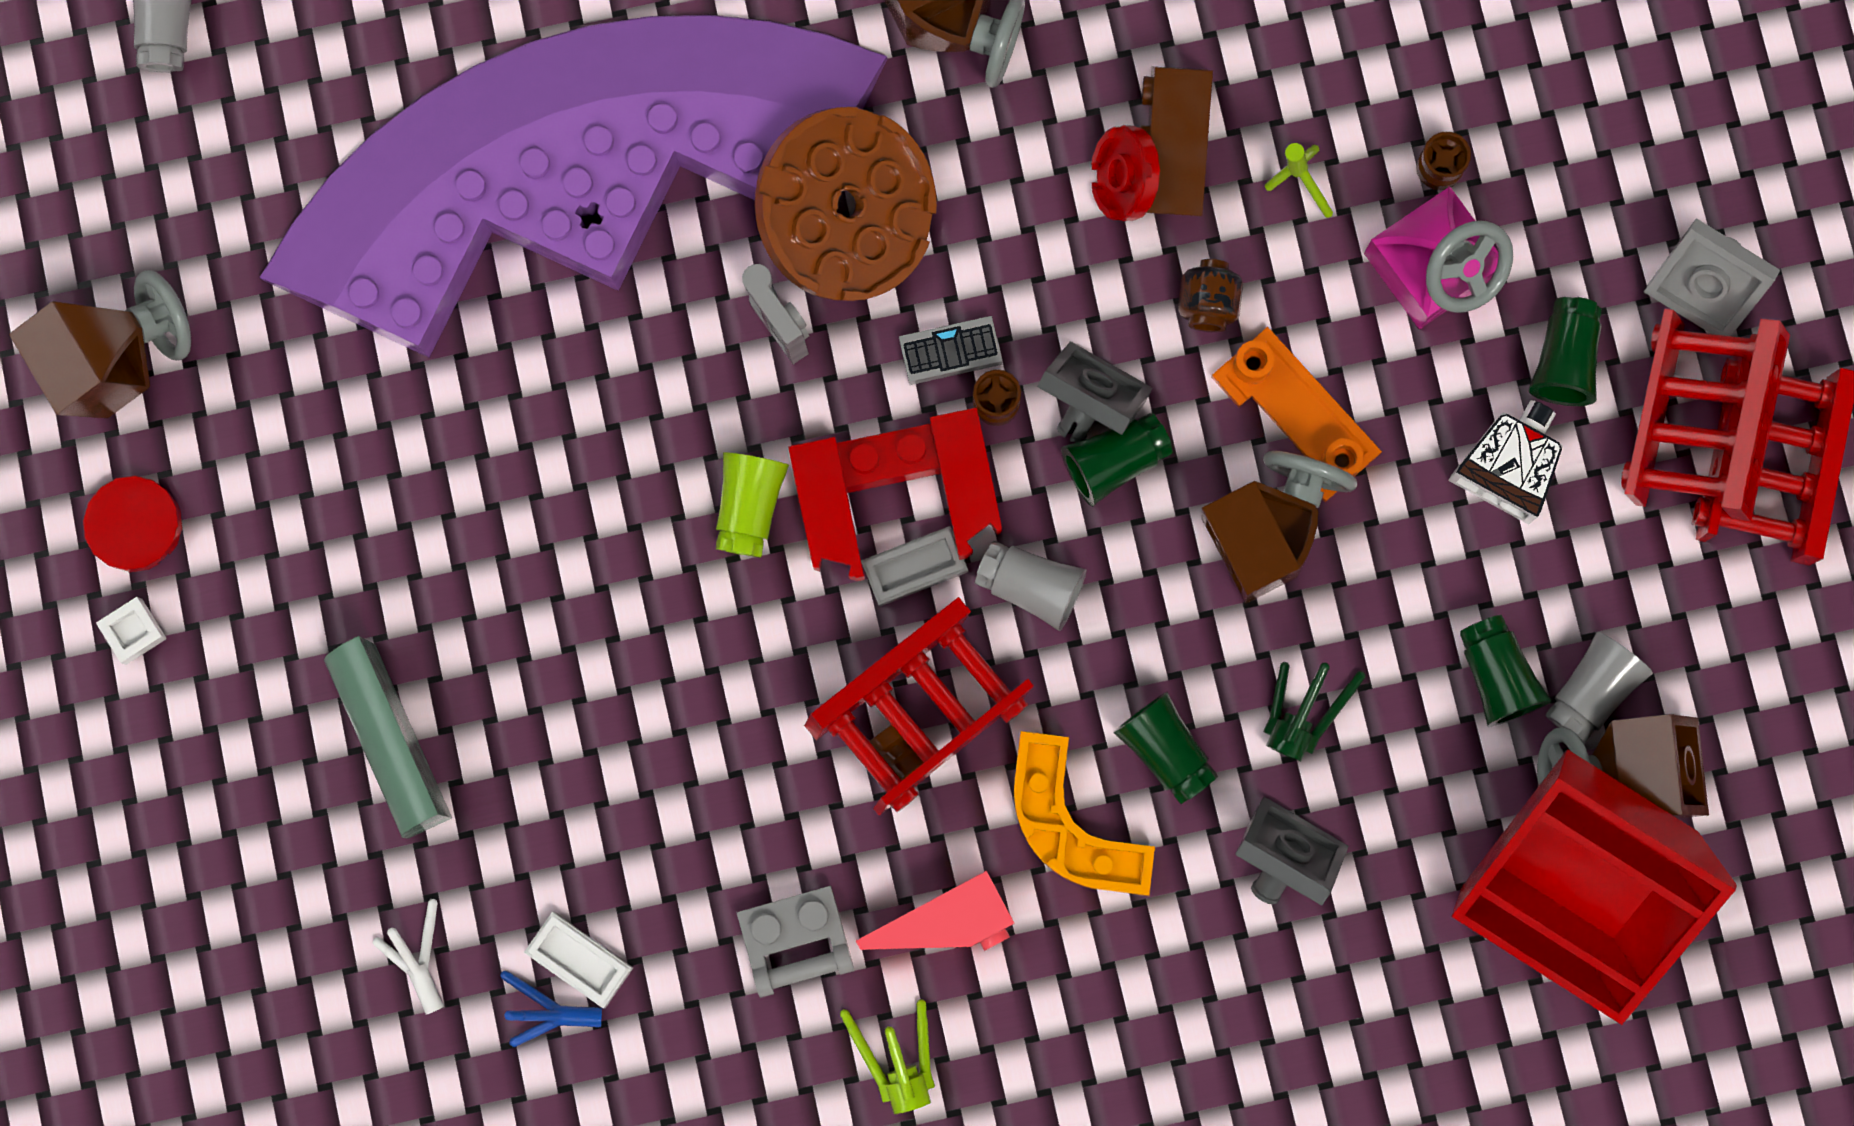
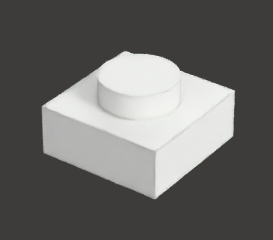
M135 597L96 622L120 663L125 665L167 639L145 602L139 597Z

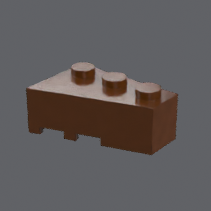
M1151 66V77L1144 76L1142 105L1149 106L1148 125H1140V127L1152 137L1158 151L1160 165L1158 191L1153 205L1147 213L1203 215L1213 79L1212 70Z

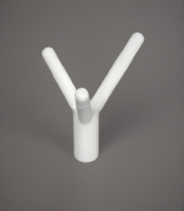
M435 899L428 901L418 963L395 928L388 929L387 934L397 951L381 938L376 937L373 939V945L409 975L426 1015L444 1007L428 971L438 905Z

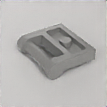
M761 264L748 266L743 273L742 280L746 291L749 293L750 304L794 365L809 354L805 339L809 337L805 329L807 325L791 302L783 306L778 300L777 293L772 287L770 271Z
M832 886L737 912L754 982L760 998L773 995L776 988L839 971L840 975L855 971ZM826 938L831 940L833 952L774 969H768L765 958L767 955Z

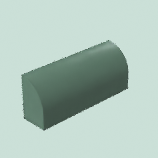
M357 636L335 648L325 656L324 662L401 837L409 839L452 819L376 645Z

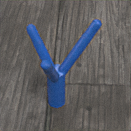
M501 972L500 977L502 980L547 1009L509 1010L505 1012L504 1017L508 1021H544L511 1038L509 1043L512 1047H517L558 1026L601 1027L602 1008L561 1006L510 972Z

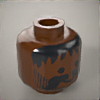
M1203 259L1200 261V267L1188 269L1182 275L1178 311L1184 319L1188 320L1190 328L1204 332H1223L1226 330L1227 325L1234 323L1239 318L1243 281L1240 275L1228 270L1229 263L1217 259Z

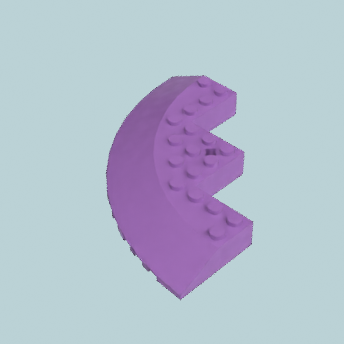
M717 15L641 17L588 25L529 42L479 63L431 90L367 138L327 178L294 220L261 274L260 279L428 358L431 356L492 233L619 291L680 167L755 200V190L760 168L766 154L776 139L794 122L816 111L837 107H858V109L863 110L887 61V56L828 34L772 21ZM599 216L602 221L601 224L592 223L587 229L585 222L591 217Z

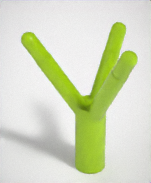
M1292 143L1288 145L1285 150L1288 165L1265 184V189L1272 191L1291 175L1300 177L1326 218H1330L1333 215V211L1308 172L1307 162L1319 152V147L1312 145L1304 151L1301 144Z

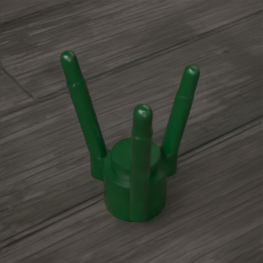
M1282 662L1276 681L1270 717L1263 731L1270 735L1266 746L1299 762L1302 761L1305 752L1313 754L1321 736L1365 679L1366 675L1363 671L1356 673L1315 728L1309 733L1313 724L1306 721L1320 692L1330 666L1326 662L1321 663L1296 716L1286 712L1283 720H1280L1290 668L1289 663Z

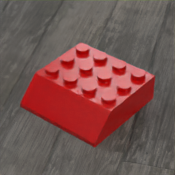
M1567 749L1463 884L1451 917L1623 1025L1736 891L1737 884L1697 830Z

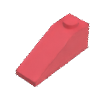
M985 871L856 940V943L860 950L972 947L980 943L985 951L1010 938L1006 928L1015 923L988 872Z

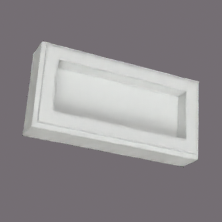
M555 912L550 914L524 951L529 957L603 1009L607 1007L633 969L628 963Z

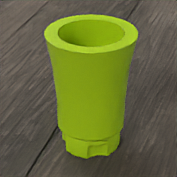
M723 452V484L716 530L720 532L716 542V550L757 558L762 557L763 539L768 540L774 509L789 468L788 464L750 455Z

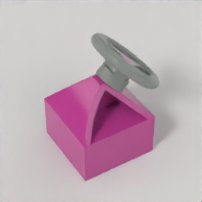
M1450 186L1371 239L1364 252V255L1418 329H1421L1446 311L1455 313L1468 312L1488 303L1506 283L1513 264V247L1507 233L1500 226L1492 222L1475 221Z

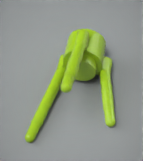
M923 999L918 1000L916 1004L920 1073L917 1072L916 1065L905 1066L893 1027L888 1026L885 1029V1035L895 1068L894 1071L887 1073L889 1082L850 1012L846 1009L840 1012V1016L878 1085L882 1101L891 1102L894 1114L912 1111L931 1103L928 1090L934 1088L935 1084L930 1070L926 1002Z

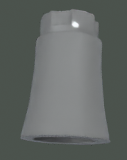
M133 0L134 48L137 50L136 66L138 68L167 73L183 70L184 53L187 52L191 0Z
M993 541L980 563L975 584L991 590L992 595L1013 603L1037 616L1056 630L1061 631L1078 599L1087 570L1031 554L1013 545L1008 548L999 542Z
M1596 632L1583 659L1567 683L1556 695L1555 700L1557 702L1549 709L1545 716L1557 727L1568 728L1575 732L1584 744L1594 729L1599 731L1619 705L1653 672L1642 660L1607 635Z

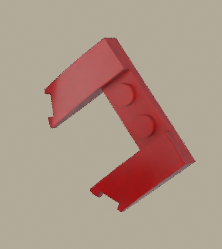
M977 407L930 417V424L839 443L836 442L835 437L788 446L810 556L815 571L820 572L822 560L825 559L851 566L849 579L855 581L865 580L847 494L865 489L941 474L959 560L967 559L973 554V549L967 541L988 525L992 526L997 535L1002 532Z

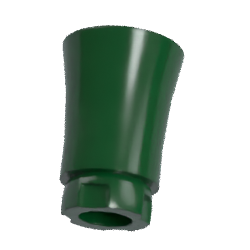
M1560 297L1555 300L1553 313L1548 318L1539 363L1529 387V393L1532 396L1545 402L1563 406H1587L1596 402L1597 355L1602 328L1599 322L1602 308L1597 306V302L1582 297Z
M1149 413L1138 420L1133 419L1122 435L1111 429L1089 439L1061 448L1062 457L1072 481L1083 499L1092 507L1115 489L1157 466L1158 461L1173 453L1168 433L1153 413Z
M1502 615L1489 617L1460 631L1463 645L1466 648L1464 655L1472 671L1482 701L1487 727L1517 719L1542 708L1552 701L1533 673L1520 648L1514 631H1509Z
M1168 692L1163 693L1144 706L1113 732L1150 769L1166 791L1171 790L1180 804L1196 796L1218 777L1214 769L1207 763L1208 756L1188 730Z

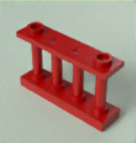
M1664 309L1661 324H1656L1652 332L1651 348L1655 354L1632 461H1627L1622 471L1621 485L1623 490H1625L1624 494L1636 506L1646 507L1650 488L1717 497L1718 502L1722 503V509L1731 519L1751 521L1790 334L1781 321L1760 319L1758 333L1752 334L1750 338L1684 331L1685 324L1677 313L1672 309ZM1679 350L1747 357L1748 362L1751 363L1748 380H1742L1740 384L1674 377ZM1674 396L1737 404L1738 409H1741L1738 427H1732L1730 431L1664 423L1669 397ZM1664 442L1727 450L1728 455L1732 456L1728 474H1722L1720 478L1655 470L1659 443Z
M1732 356V359L1727 358L1722 368L1720 382L1740 384L1742 380H1748L1751 363L1748 362L1747 357ZM1839 368L1826 377V380L1822 379L1820 383L1784 375L1781 377L1778 394L1815 402V407L1820 408L1817 426H1812L1811 429H1805L1772 421L1768 440L1805 448L1806 454H1810L1811 459L1808 472H1803L1801 476L1762 468L1759 487L1795 494L1797 500L1802 501L1799 519L1795 518L1793 522H1787L1753 514L1751 521L1731 519L1722 509V503L1718 502L1717 497H1699L1692 516V525L1698 526L1696 540L1702 542L1710 540L1717 535L1718 528L1721 526L1787 541L1788 547L1793 548L1791 562L1810 566L1824 559L1854 404V370ZM1723 402L1718 430L1730 431L1732 427H1738L1741 409H1738L1737 404ZM1713 450L1709 477L1720 478L1722 474H1728L1732 456L1728 455L1727 450Z
M959 597L812 712L804 725L816 741L828 731L833 737L839 735L885 790L886 794L880 798L873 808L879 816L891 806L897 813L919 795V792L914 787L1000 717L1008 723L1029 705L1024 698L1034 687L1031 681L1026 679L1011 692L963 635L966 630L962 627V624L971 611ZM937 644H940L943 649L949 647L996 703L976 721L928 666L927 662L930 659L926 656V653ZM901 673L907 678L912 676L959 731L960 734L942 749L938 750L890 693L893 688L889 683ZM864 702L870 707L876 706L922 760L923 764L905 779H900L853 723L856 717L852 712Z

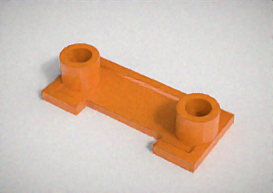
M1266 327L1253 340L1244 343L1237 353L1211 376L1238 408L1252 397L1305 457L1330 464L1355 477L1382 453L1376 444L1269 327ZM1256 358L1260 362V367L1256 370L1248 368L1247 360ZM1345 455L1348 459V465L1346 467H1339L1335 462L1336 456ZM1323 488L1320 490L1324 493L1322 497L1324 502L1328 501L1338 492Z

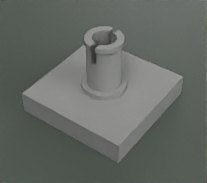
M1696 218L1652 277L1644 293L1710 334L1732 336L1773 284L1780 269L1742 247L1737 240L1726 237Z

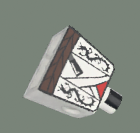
M1533 400L1527 405L1520 420L1509 414L1502 413L1451 474L1448 481L1529 525L1538 518L1542 510L1563 448L1560 442L1545 435L1556 413L1548 406Z

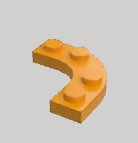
M1021 731L1014 781V802L1020 828L1034 853L1052 871L1075 884L1104 891L1149 896L1155 846L1103 840L1088 835L1075 824L1065 806L1063 788L1069 737Z

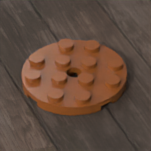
M837 107L816 111L790 125L776 139L766 154L759 171L755 190V215L758 231L774 265L789 281L800 289L812 295L830 300H865L884 294L903 282L914 271L927 251L930 241H927L932 214H936L937 209L936 189L931 169L925 155L915 140L892 119L884 115L879 116L867 110L858 109V107ZM842 191L851 193L856 202L854 213L848 218L836 211L838 210V199Z

